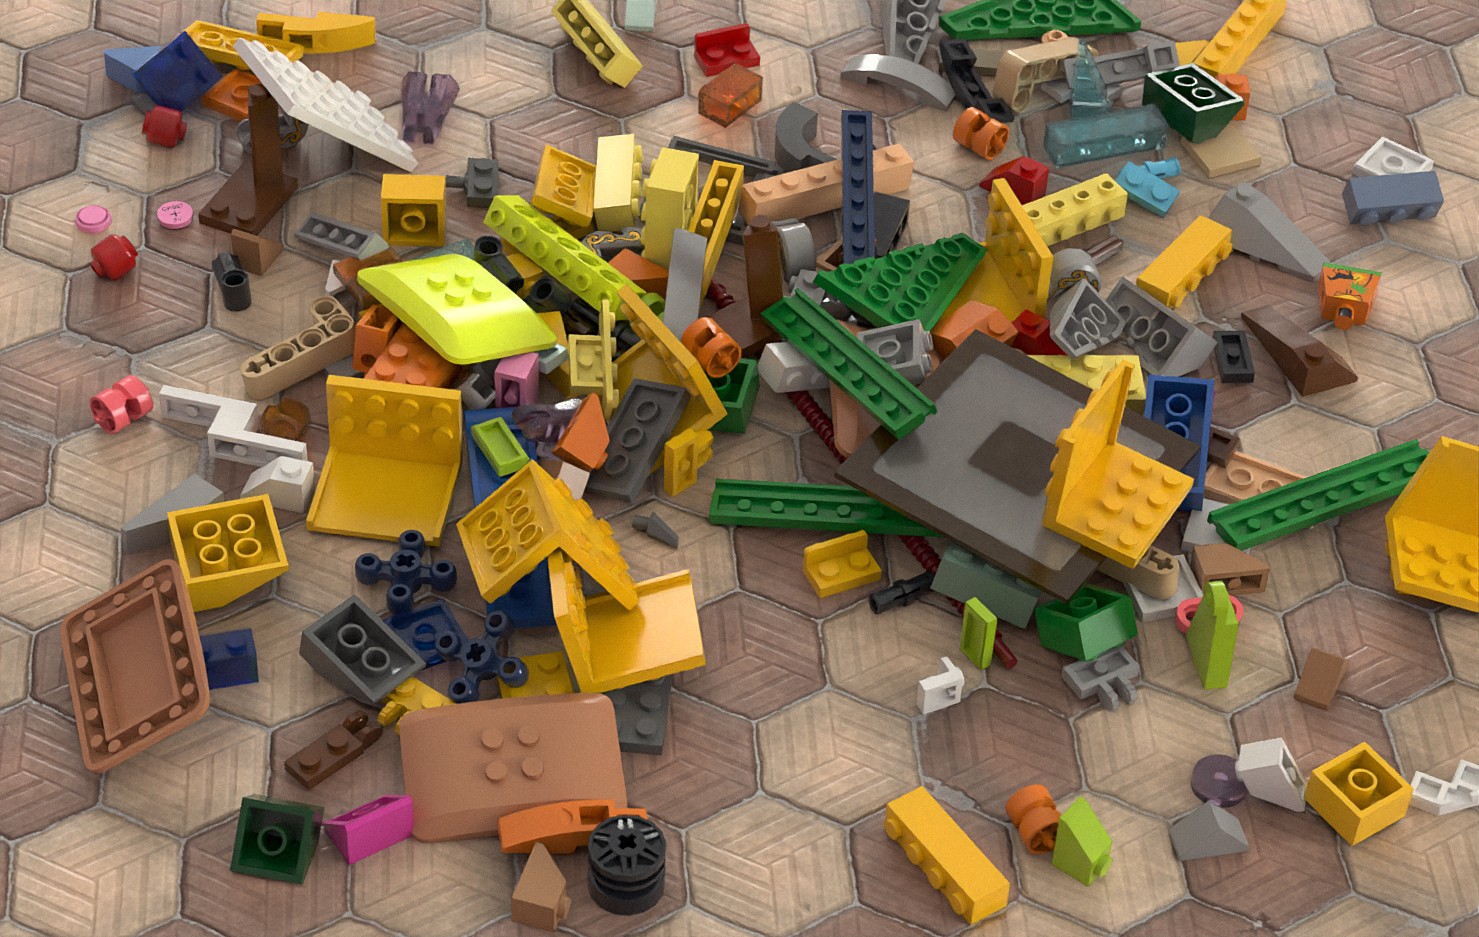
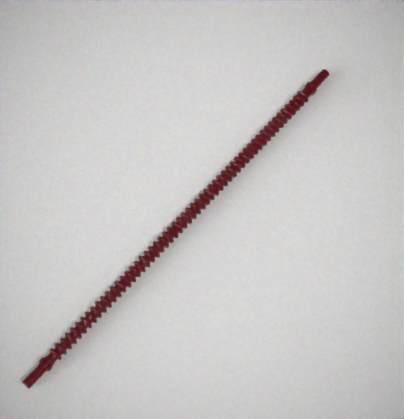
M712 277L707 295L710 299H714L717 302V309L721 310L736 302L732 295L726 293L724 285L717 283ZM764 348L753 353L758 360H760ZM807 390L784 392L792 400L793 405L801 412L802 416L806 417V421L810 423L811 428L815 429L816 434L829 447L833 455L838 458L839 463L843 464L848 457L842 455L835 446L833 422L826 413H823V409L814 401V398L809 395ZM897 535L901 538L902 543L906 544L907 549L911 550V554L916 557L917 562L921 563L922 568L932 572L935 576L941 559H939L938 553L934 552V548L929 546V542L924 540V536ZM946 595L947 600L952 601V606L957 608V612L962 614L964 619L965 603ZM996 630L993 652L1007 669L1013 668L1018 660L1002 641L1000 631Z

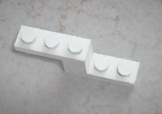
M163 385L159 392L161 416L163 418L210 427L207 436L209 455L211 457L263 467L280 456L308 461L306 443L256 433L259 423L257 404L167 385Z

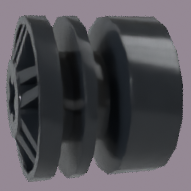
M620 815L610 817L598 824L590 834L587 887L591 899L601 909L616 915L631 916L646 912L654 907L663 896L666 841L663 832L653 822L640 816Z

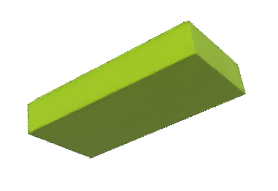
M502 417L471 426L472 437L499 477L519 471L530 462L529 457Z
M974 597L965 603L960 650L978 668L983 670L991 665L997 618Z

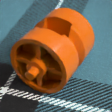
M974 107L966 109L960 115L953 130V139L968 149L972 148L975 153L987 160H992L1006 147L1009 137V128L994 118L989 119L987 114Z
M703 317L697 319L687 327L682 335L681 343L697 359L702 369L713 378L722 377L731 372L741 358V347L712 318Z
M1039 784L1029 785L1018 790L1007 801L1005 811L1012 824L1019 828L1020 837L1027 850L1032 854H1044L1054 850L1059 818L1062 814L1056 810L1053 798L1047 788Z

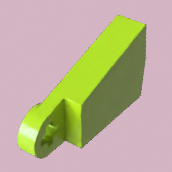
M1222 581L1205 583L1203 597L1186 633L1194 665L1204 690L1228 687L1239 625L1230 597Z

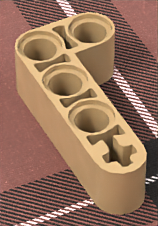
M1075 37L1009 50L999 60L993 87V98H1003L1008 108L1015 112H1021L1027 108L1031 101L1034 84L1065 77L1063 60L1088 55L1095 57L1099 56V53L1095 48Z
M321 296L313 300L310 304L313 326L248 358L242 363L240 371L247 395L251 399L263 400L317 373L324 369V367L334 364L354 353L355 324L350 314L337 299L332 296Z
M1151 545L1134 569L1109 557L1097 569L1127 585L1129 582L1138 587L1140 591L1158 599H1168L1177 593L1178 560L1174 556Z

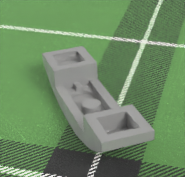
M1174 40L1146 45L1144 48L1095 57L1088 55L1062 61L1068 89L1093 88L1145 78V74L1180 66Z
M867 54L854 56L840 74L841 78L866 86L873 78L920 93V103L943 111H947L957 97L951 84L936 73L916 63L887 55Z

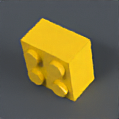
M383 174L381 191L383 240L388 245L445 247L447 223L445 176Z
M1363 742L1312 770L1304 799L1351 846H1354L1405 817L1414 788L1366 742Z

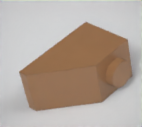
M1227 543L1193 547L1190 569L1202 593L1205 583L1222 581L1228 595L1265 592L1270 571L1267 563Z
M536 842L511 897V919L513 922L555 932L560 918L566 919L571 898L566 897V880L543 843Z

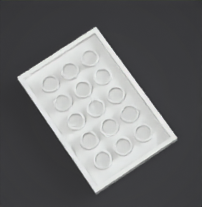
M239 37L233 45V48L288 115L411 173L419 164L411 155L413 150L397 138L398 132L390 125L384 123V115L369 105L371 100L362 92L356 91L353 93L342 82L336 81L333 83L326 75L319 71L312 73L301 62L295 61L292 63L279 51L274 50L272 53L256 40L249 42Z

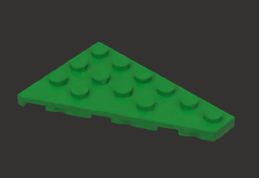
M980 0L939 16L938 25L953 39L972 40L1043 36L1052 30L1062 31L1066 35L1136 32L1140 30L1141 20L1117 0Z
M959 233L952 235L951 238L937 239L934 244L927 246L921 243L906 247L902 251L888 252L885 257L878 259L872 256L857 260L853 264H841L836 270L825 273L823 270H820L813 283L843 302L848 308L868 319L878 328L919 319L924 332H930L988 249L966 234Z

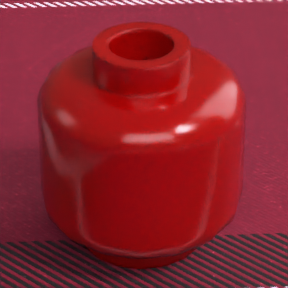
M156 105L151 111H146L141 134H145L146 140L151 144L173 148L178 139L184 140L187 123L182 122V113L179 110Z
M111 234L92 247L91 256L93 261L89 264L99 278L106 276L108 279L116 281L135 268V257L138 256V253L124 235L119 237Z

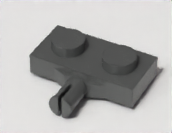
M468 158L465 176L446 175V188H463L467 195V206L490 208L494 196H498V160Z

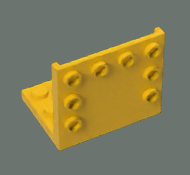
M1005 178L993 180L992 191L988 195L989 215L985 219L986 240L979 243L988 251L938 322L971 300L998 308L1010 322L1017 318L1025 309L1045 318L1053 255Z
M628 284L620 288L617 294L623 304L619 308L626 318L632 322L630 327L641 341L612 362L617 363L618 366L617 382L613 383V389L619 390L618 406L634 378L684 387L691 394V398L667 442L672 437L678 436L689 428L695 433L700 431V429L708 430L728 413L699 362ZM571 394L562 402L574 416L582 400L588 395ZM598 395L603 412L602 395ZM612 409L610 420L617 409ZM605 420L606 428L610 420ZM665 446L650 474L664 464Z
M1123 359L1115 370H1108L1099 390L1095 388L1091 392L1084 410L1081 408L1077 410L1070 428H1063L1056 440L1055 447L1059 448V451L1051 463L1050 471L1053 472V477L1048 482L1044 492L1048 499L1042 525L1134 569L1192 489L1194 478L1116 442L1135 367L1134 364Z
M328 375L326 395L330 447L306 519L307 530L397 542L404 531L417 530L424 536L425 545L440 547L463 464L461 391Z
M1441 436L1385 515L1394 587L1398 591L1479 613V447Z
M533 459L456 524L480 594L490 604L499 596L508 593L512 585L524 575L533 572L538 564L558 547L563 549L629 611L639 603V599L634 590L637 584L627 573L629 565L619 555L622 549L612 537L614 534L612 527L603 518L597 520L592 515L593 511L582 498L576 500L570 495L572 494L570 488L561 478L554 480Z
M558 547L547 556L554 618L581 693H602L613 689H621L628 685L655 680L662 676L689 671L706 665L693 584L688 569L637 582V587L634 590L639 603L629 611L608 591L583 597L581 591L583 583L578 567L573 568L571 561L574 560L563 549Z

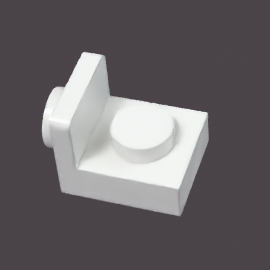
M947 656L940 658L937 676H930L925 680L919 681L917 707L923 715L960 702L964 677L960 668L954 667Z

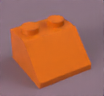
M971 300L937 322L930 331L933 347L945 360L975 329L1010 347L1018 331L998 308Z

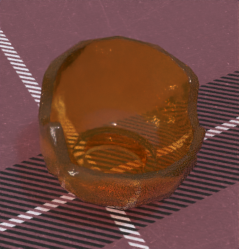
M284 396L279 403L273 406H266L259 421L260 431L264 435L303 442L310 429L311 416L309 407L300 399Z

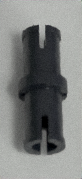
M925 571L923 574L906 581L904 579L894 581L893 586L869 594V605L872 611L878 615L901 604L903 606L910 605L913 599L930 592H935V590L930 589L935 576L932 572Z

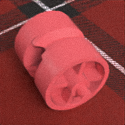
M128 375L113 384L112 389L106 388L90 399V409L94 416V421L108 433L115 434L130 425L131 420L136 421L151 412L153 401L148 387L137 377Z

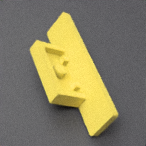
M602 300L599 336L569 334L568 338L570 394L590 395L595 393L596 395H602L604 420H610L612 409H617L619 403V390L613 389V383L617 382L618 373L617 363H612V357L616 355V337H611L610 331H614L615 312H609V300Z

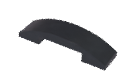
M965 39L941 40L939 49L945 72L954 92L966 109L974 107L987 114L989 119L994 118L1001 123L1013 122L1015 117L1003 98L993 99L974 69L977 57Z

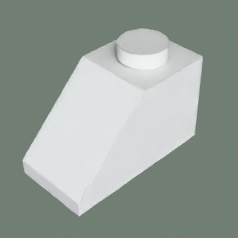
M284 456L276 458L251 473L240 495V499L268 494L272 507L304 513L315 492L313 462Z
M1282 737L1242 744L1239 760L1235 763L1237 778L1240 782H1244L1250 794L1296 812L1305 811L1306 800L1304 796L1307 782Z

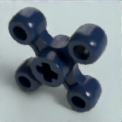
M407 530L400 535L398 539L399 551L391 556L390 561H382L375 554L365 553L360 555L355 562V576L360 583L373 585L379 580L391 583V587L386 593V604L389 612L396 616H404L411 612L414 606L413 594L420 590L422 584H429L437 591L447 592L453 589L457 582V571L452 562L439 560L432 565L421 563V558L425 553V538L417 530Z
M495 610L487 615L484 621L485 632L482 638L471 639L465 643L453 631H444L436 638L435 650L441 658L449 662L459 660L464 663L463 674L460 678L453 680L448 688V696L455 704L478 701V688L482 680H491L499 676L506 685L512 688L521 687L528 681L529 669L521 659L513 656L502 658L499 654L502 642L511 638L515 631V623L506 612Z

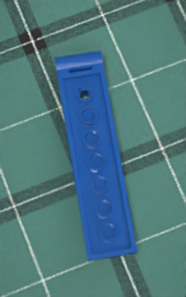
M530 406L464 410L466 446L474 508L518 471L499 477L472 437L471 426L502 417L530 461L533 459L537 463ZM548 557L543 559L533 572L524 575L512 585L508 593L499 596L491 604L485 600L487 615L492 611L502 610L511 616L515 623V629L557 626L554 618Z

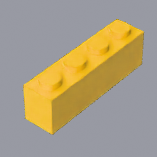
M1200 215L1137 277L1136 286L1171 310L1174 307H1179L1184 297L1190 291L1196 290L1200 280L1205 275L1209 276L1221 259L1225 260L1229 256L1232 249V243H1230L1232 229Z
M923 786L887 803L884 821L887 835L903 847L909 860L925 872L931 885L935 889H939L946 896L952 909L957 914H961L972 925L1007 906L1010 887L1008 880Z

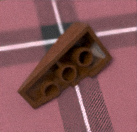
M1267 305L1241 313V318L1302 397L1357 382L1358 376L1342 356L1271 306Z

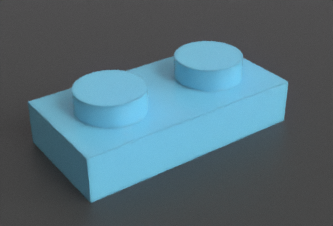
M1130 161L1127 162L1115 180L1128 193L1127 197L1162 218L1165 217L1180 193V190Z

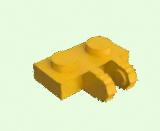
M689 428L665 443L663 491L672 498L697 483V469L712 459L713 451L710 445L713 444L714 436H712L711 431L700 429V431L695 433Z
M411 677L380 700L386 706L379 713L377 721L384 727H388L402 714L405 716L412 711L453 705L455 703L416 678ZM402 718L398 720L394 730L397 735H399V724Z

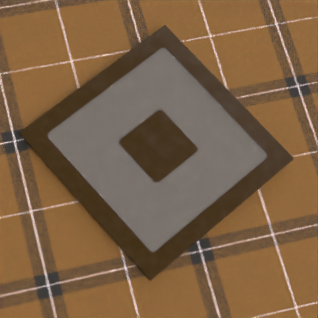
M975 329L917 388L935 404L938 413L936 415L929 414L925 417L926 422L900 440L880 425L834 472V477L1067 604L1105 561L1107 556L1042 525L1048 499L1044 492L1048 482L1053 477L1050 466L1059 451V448L1055 447L1056 440L1063 428H1070L1079 408L1084 410L1093 390ZM1127 407L1124 408L1116 440L1117 443L1179 472H1182L1200 451V445Z

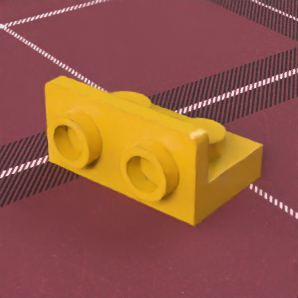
M865 530L846 534L822 543H816L804 549L803 573L820 599L881 580L882 570L867 549L868 535Z

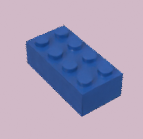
M1149 374L1144 417L1201 446L1197 455L1181 472L1194 478L1192 489L1176 511H1202L1214 380Z

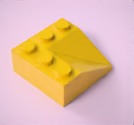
M268 494L167 512L175 561L182 569L194 612L223 607L289 570Z

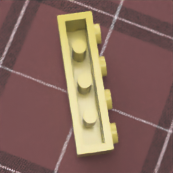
M560 0L551 10L552 14L561 23L560 28L574 39L572 41L574 45L587 55L585 57L587 61L598 68L601 78L610 85L615 82L625 88L643 67L587 0Z
M634 134L598 138L593 207L598 231L621 232V229L624 227H635V218L640 216L639 198H641L640 181L642 180L641 163H643V151L641 145H636Z
M1105 173L1022 205L1048 247L1124 217L1128 193Z

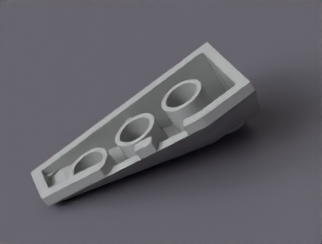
M881 0L880 12L886 55L919 64L930 35L945 6V0Z
M1244 181L1223 195L1208 218L1232 229L1230 239L1232 249L1230 253H1233L1235 249L1250 254V260L1259 263L1261 259L1277 264L1278 270L1312 282L1320 277L1323 262L1331 263L1266 195Z
M1123 276L1105 300L1126 322L1123 328L1127 336L1126 341L1139 356L1140 366L1153 375L1178 377L1199 369L1218 343Z
M1085 278L1058 297L1050 311V337L1072 360L1115 340L1120 336L1126 324L1124 319Z

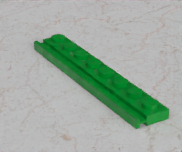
M799 288L794 290L796 294L792 297L785 296L761 313L764 322L898 440L926 422L925 417L929 414L936 415L938 413L935 404Z
M1415 439L1210 511L1207 522L1209 524L1213 523L1216 526L1215 531L1225 543L1243 551L1401 494L1429 452L1426 448L1421 449L1418 446L1419 441Z
M716 478V486L713 491L709 511V521L712 524L844 532L865 530L866 533L943 537L852 486Z

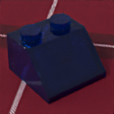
M186 31L165 43L132 73L157 105L176 109L180 112L205 94L223 77Z
M250 627L199 634L209 690L259 682L257 654Z

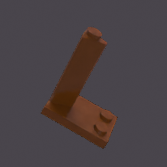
M263 84L250 85L247 105L252 164L244 161L198 213L200 224L230 234L233 229L258 236L298 188L297 178L283 174L278 102Z
M764 215L754 216L750 220V225L743 232L748 296L707 316L712 318L741 347V358L743 359L765 348L766 344L782 339L778 333L764 322L761 315L767 308L784 298L778 228Z

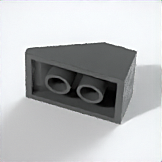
M355 594L302 631L299 655L323 678L371 705H375L426 666V663Z

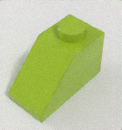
M1081 796L1059 818L1052 865L1084 885L1089 886L1097 876L1103 877L1110 869L1113 861L1110 857L1113 841L1087 800Z

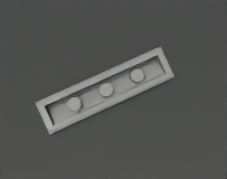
M313 212L294 235L296 239L358 260L366 259L390 247L375 232Z
M674 228L663 324L681 342L684 331L691 323L698 319L707 238L680 228Z

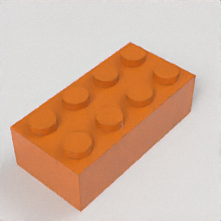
M403 322L364 379L449 389L465 364H455L446 360Z

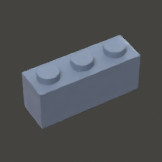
M1436 171L1349 178L1342 192L1350 224L1361 223L1362 225H1371L1383 221L1398 223L1406 219L1428 220L1437 216L1444 203Z

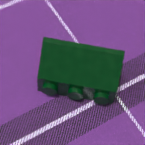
M1194 63L1145 74L1142 106L1192 143H1201L1204 140L1217 137L1244 106L1245 100Z

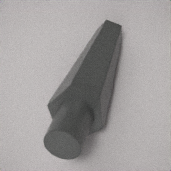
M147 93L141 95L133 94L130 98L131 104L136 106L143 115L146 114L147 110L151 111L157 105Z
M652 512L650 517L634 515L632 528L646 530L648 537L678 549V535L655 512Z

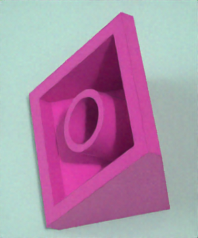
M386 794L326 821L322 825L345 860L351 865L412 836L411 830L414 828L413 801L410 795Z

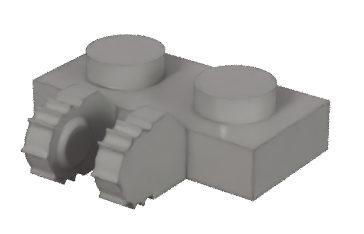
M1123 646L1110 648L1099 654V657L1095 660H1079L1062 668L1061 677L1080 700L1097 693L1100 702L1108 711L1117 710L1120 705L1116 693L1111 688L1114 685L1118 695L1126 703L1131 704L1138 699L1137 691L1129 679L1138 676L1140 666Z

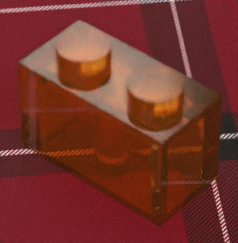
M737 63L733 64L699 90L698 114L725 128L762 100L763 77Z

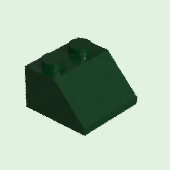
M258 794L242 797L230 871L303 884L319 843L325 807Z

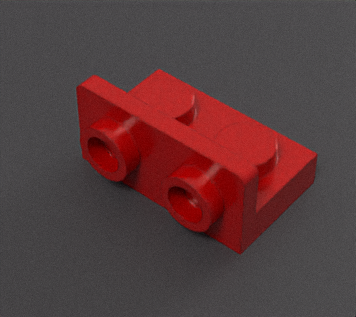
M748 23L695 34L694 58L706 77L760 66V55L750 41V26Z

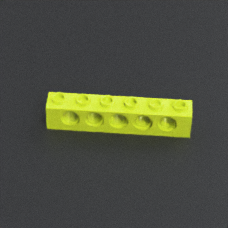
M494 196L483 221L484 224L600 312L602 300H609V312H615V320H628L619 308L623 302L617 291L628 284L639 298L646 295L647 292L520 196Z

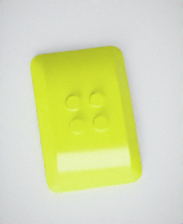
M447 254L364 268L358 272L357 281L362 287L449 362L462 365L550 349L556 345L557 335L533 309L481 265L463 255Z

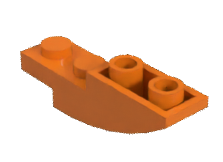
M614 799L569 801L515 812L498 819L501 853H531L535 843L539 842L543 843L549 854H574L576 846H588L590 834L598 824L608 818L620 815H633L648 820L646 809L615 808Z

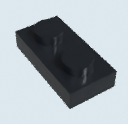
M1213 331L1212 338L1218 342L1214 347L1221 382L1253 383L1255 371L1245 331Z

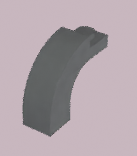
M792 102L780 114L776 123L775 159L779 167L785 170V173L837 160L808 144L816 137L818 113L796 102Z

